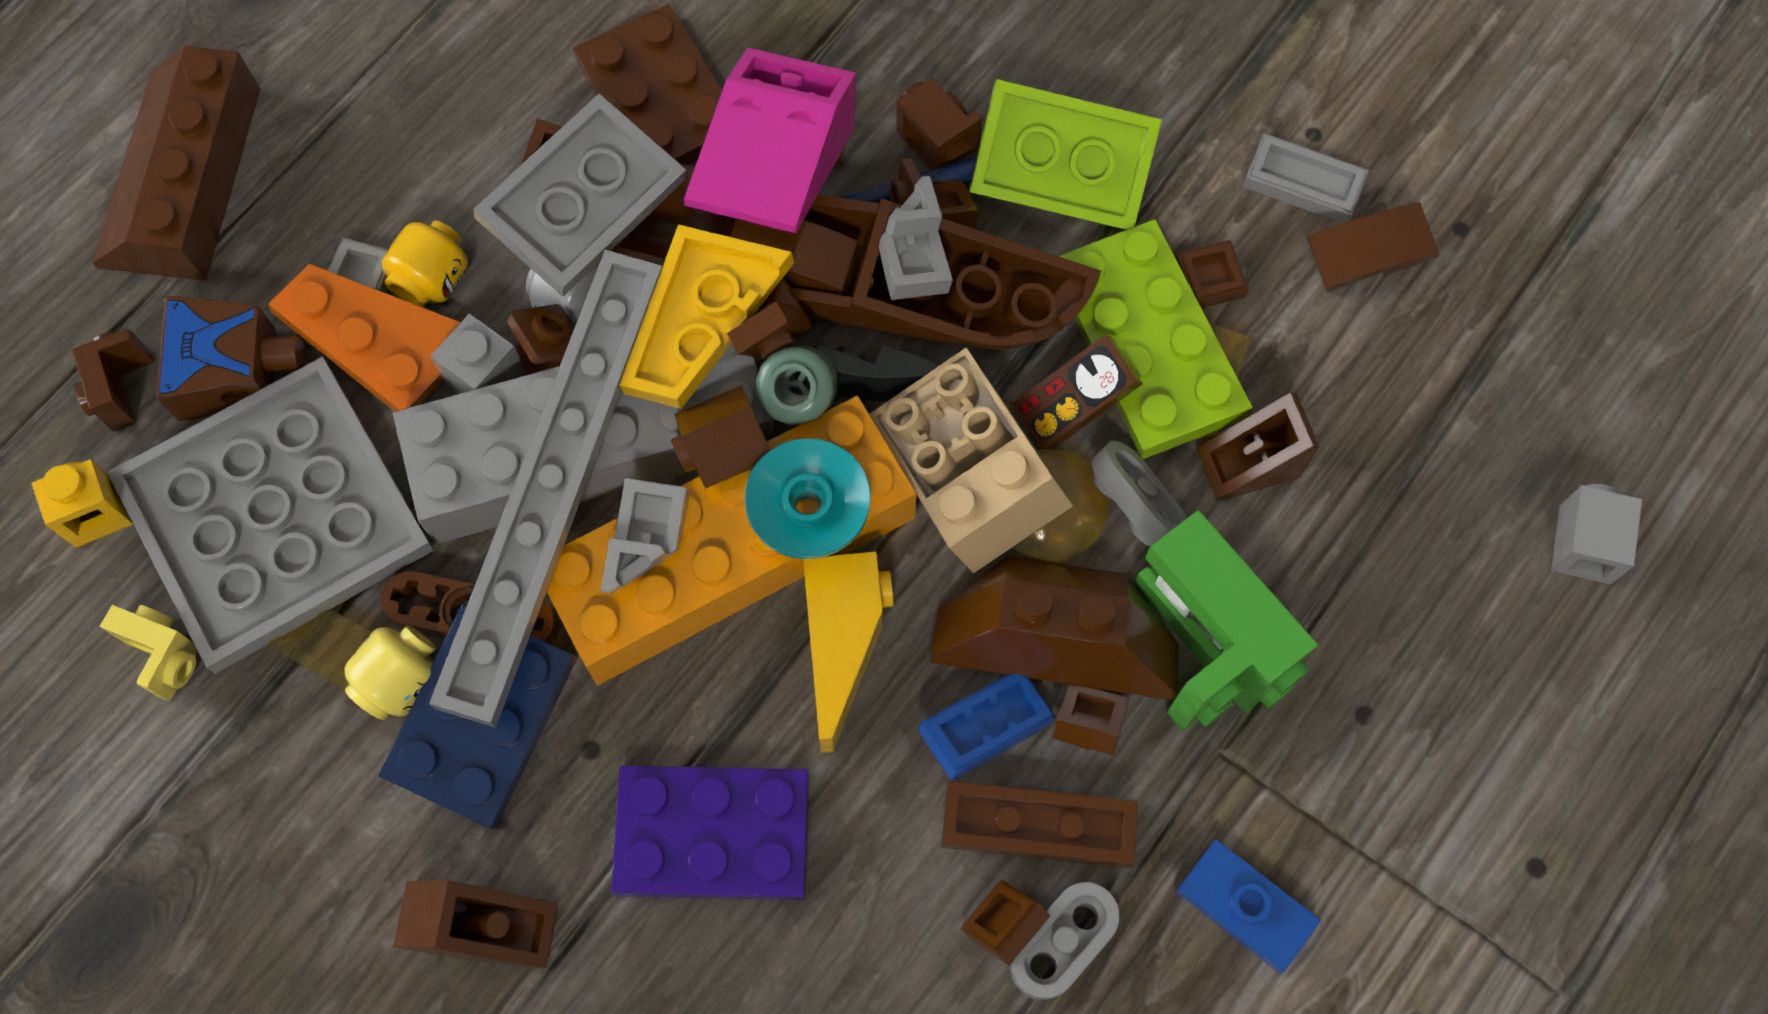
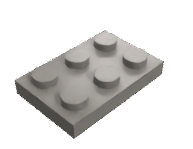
M598 94L473 209L474 216L481 225L564 297L601 261L605 250L611 251L685 180L686 169L601 94Z

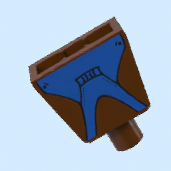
M165 296L156 399L178 421L212 416L274 382V371L298 370L304 367L306 355L303 339L300 335L276 336L274 325L262 309L253 304Z

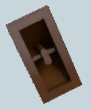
M1290 392L1198 446L1196 449L1216 499L1224 501L1300 478L1319 449V444L1297 393Z

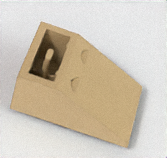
M967 348L958 352L869 414L948 547L973 573L1073 507V504Z

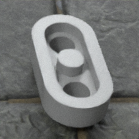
M1110 441L1092 458L1091 465L1094 472L1093 480L1095 485L1105 496L1117 503L1128 517L1131 531L1144 544L1152 546L1187 519L1183 509L1145 461L1126 444L1119 441Z
M1090 882L1074 884L1068 887L1049 907L1047 912L1051 916L1010 965V972L1015 985L1026 996L1036 1000H1050L1063 994L1113 937L1119 924V909L1114 897L1102 886ZM1086 907L1094 913L1096 921L1092 929L1083 930L1075 925L1073 912L1076 908ZM1045 955L1051 959L1054 965V972L1050 978L1040 979L1032 973L1030 963L1033 957Z

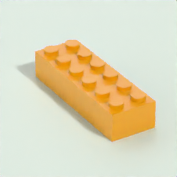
M858 396L824 412L819 418L811 422L801 424L767 441L769 449L772 450L780 444L796 439L825 440L848 451L862 466L869 482L871 494L868 518L858 536L849 545L829 556L849 554L915 519L917 494ZM752 469L706 489L700 476L681 485V487H687L690 490L679 551L614 594L602 592L601 585L609 538H615L618 518L563 546L547 593L579 656L597 686L804 577L803 559L788 557L772 550L758 538L749 523L745 510L744 496L746 483ZM806 498L799 502L797 509L803 514H813L819 509L820 504L815 499Z

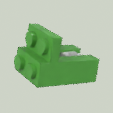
M1199 510L1150 546L1145 559L1152 568L1146 567L1138 573L1134 585L1205 667L1186 682L1167 711V714L1182 732L1197 720L1206 728L1233 706V700L1244 713H1247L1260 701L1269 710L1297 686L1296 683L1311 671L1304 661L1318 644Z

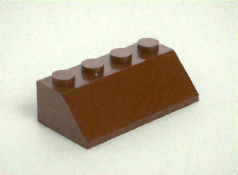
M183 46L151 71L92 262L96 268L207 280L260 92V87L238 51Z

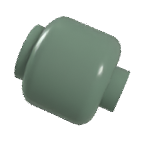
M807 345L789 346L772 353L760 366L756 378V393L762 408L774 420L788 425L806 424L819 418L833 404L838 390L837 373L831 360L820 350ZM801 371L798 380H791L795 372ZM806 377L810 382V389L805 383ZM798 386L803 393L796 392L792 387Z

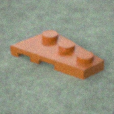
M308 264L268 303L272 314L394 412L421 405L444 381L430 356L461 323L311 264Z

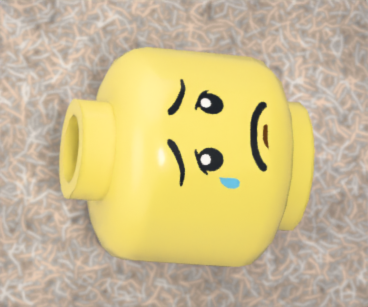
M408 625L401 632L388 627L375 629L344 667L345 677L349 683L345 689L346 694L359 707L378 719L385 720L388 715L396 717L408 715L421 687L431 675V667L434 660L430 655L436 649L435 645L422 633Z

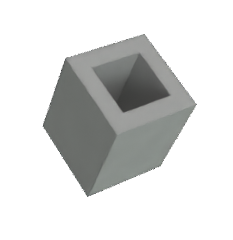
M471 314L465 317L430 356L445 384L458 394L527 375L515 346Z
M1581 485L1559 507L1551 571L1609 585L1628 572L1635 564L1642 499L1623 495L1619 489L1610 485Z

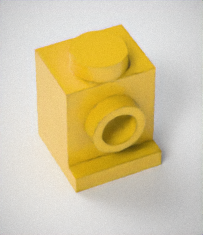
M91 459L84 462H71L55 466L45 474L44 478L31 483L44 524L76 548L133 525L108 473ZM97 509L103 513L84 522H81L79 518Z

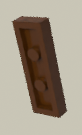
M948 781L941 848L1132 868L1135 860L1138 801Z

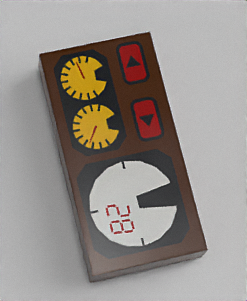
M1104 334L1012 404L1041 449L1050 452L1143 385V383L1114 339L1108 334Z

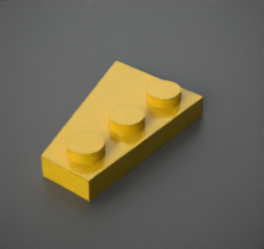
M678 225L619 384L623 393L628 396L682 409L732 344L727 333L754 316L794 264L792 252Z

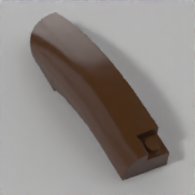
M537 118L521 164L563 126ZM679 163L686 169L685 180L611 251L662 265L663 267L678 225L730 237L736 218L684 206V197L695 167ZM818 194L804 220L857 240L859 244L858 254L845 296L790 288L806 317L917 339L985 349H1012L1038 343L1067 326L1091 298L1097 286L1101 270L942 218L938 232L953 279L949 293L891 300L882 265L879 243L886 231L889 216L897 207L901 208L902 205L882 198L880 203Z

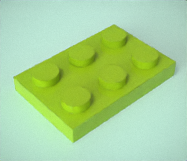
M996 79L968 192L1128 230L1135 227L1162 119Z

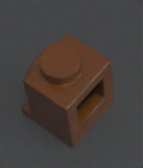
M933 78L926 82L919 81L912 84L903 92L900 99L897 100L896 131L930 170L958 162L979 148L982 117L976 110L967 115L960 99L952 92L946 93Z

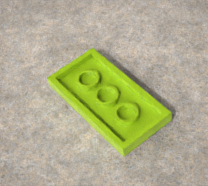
M1155 219L1059 256L1101 270L1097 286L1091 298L1074 320L1087 346H1090L1104 334L1111 336L1143 383V385L1116 403L1142 459L1238 423L1251 416L1253 407Z

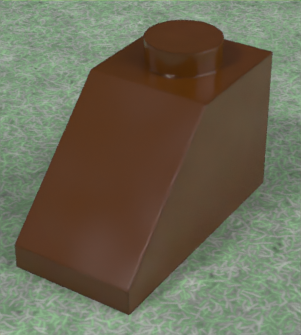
M451 880L407 881L393 947L450 958L546 968L558 903Z

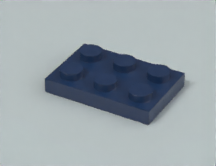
M462 604L433 662L431 675L421 687L378 776L489 829H496L578 657L530 635L496 728L434 709L429 703L467 606Z

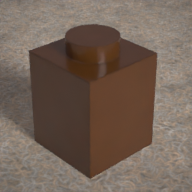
M742 385L674 414L680 435L671 439L673 448L685 473L696 469L705 489L754 468L756 463L770 451Z

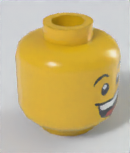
M436 220L431 225L419 222H412L406 225L381 261L383 272L387 276L384 281L387 288L400 299L420 307H425L427 303L437 305L445 302L469 266L467 255L460 246L462 242L461 236L450 226Z

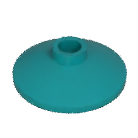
M809 438L788 441L767 452L752 469L746 483L744 496L747 518L758 538L772 550L797 559L826 557L849 545L858 536L866 523L871 500L869 482L859 462L848 451L834 443ZM806 498H812L819 502L820 507L813 514H803L797 509L799 502Z

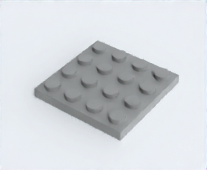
M323 357L107 472L206 668L214 674L434 551L330 366Z

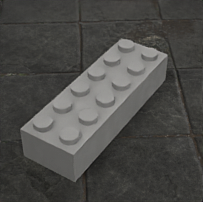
M731 344L682 409L628 396L621 391L580 503L623 491L625 478L656 482L684 474L685 471L671 442V439L680 435L674 414L740 385L744 389L766 441L775 438L773 418L762 408L757 397L756 378L758 370L754 357L738 355L733 344ZM560 366L393 412L417 519L435 545L498 527Z

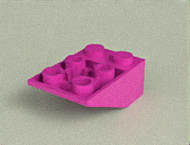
M747 48L726 79L684 197V206L764 225L773 229L796 233L854 131L856 72Z

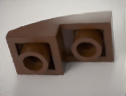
M1420 202L1367 215L1307 236L1327 293L1379 273H1383L1385 277L1439 257L1437 246Z
M736 219L730 235L732 238L792 252L794 264L784 276L790 287L845 296L859 250L857 240L803 220L798 231L792 233Z

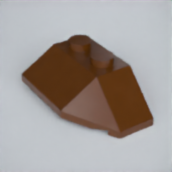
M1006 556L939 607L930 663L1006 675L1018 674L1032 679L1175 701L1178 685L1179 643L1127 574Z

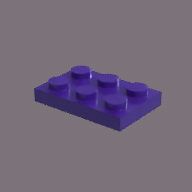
M620 766L611 894L618 897L805 900L808 769Z

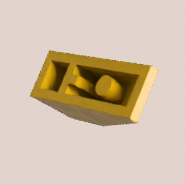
M876 552L803 559L821 753L834 752L883 628L882 608L893 607L890 570L878 572Z

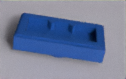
M1008 674L923 720L918 728V732L949 779L954 781L1051 726L1056 716L1030 678L1018 674Z
M1217 839L1210 844L1175 891L1279 974L1286 971L1321 921Z

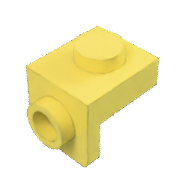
M111 605L99 627L123 643L151 654L137 679V684L155 696L170 701L177 689L182 688L194 672L196 666L195 656L198 652L195 644L180 632L171 629L175 621L161 612L140 605L134 614Z

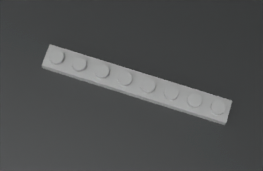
M609 250L604 251L429 704L434 709L496 728L622 390L619 384L661 273L662 265Z

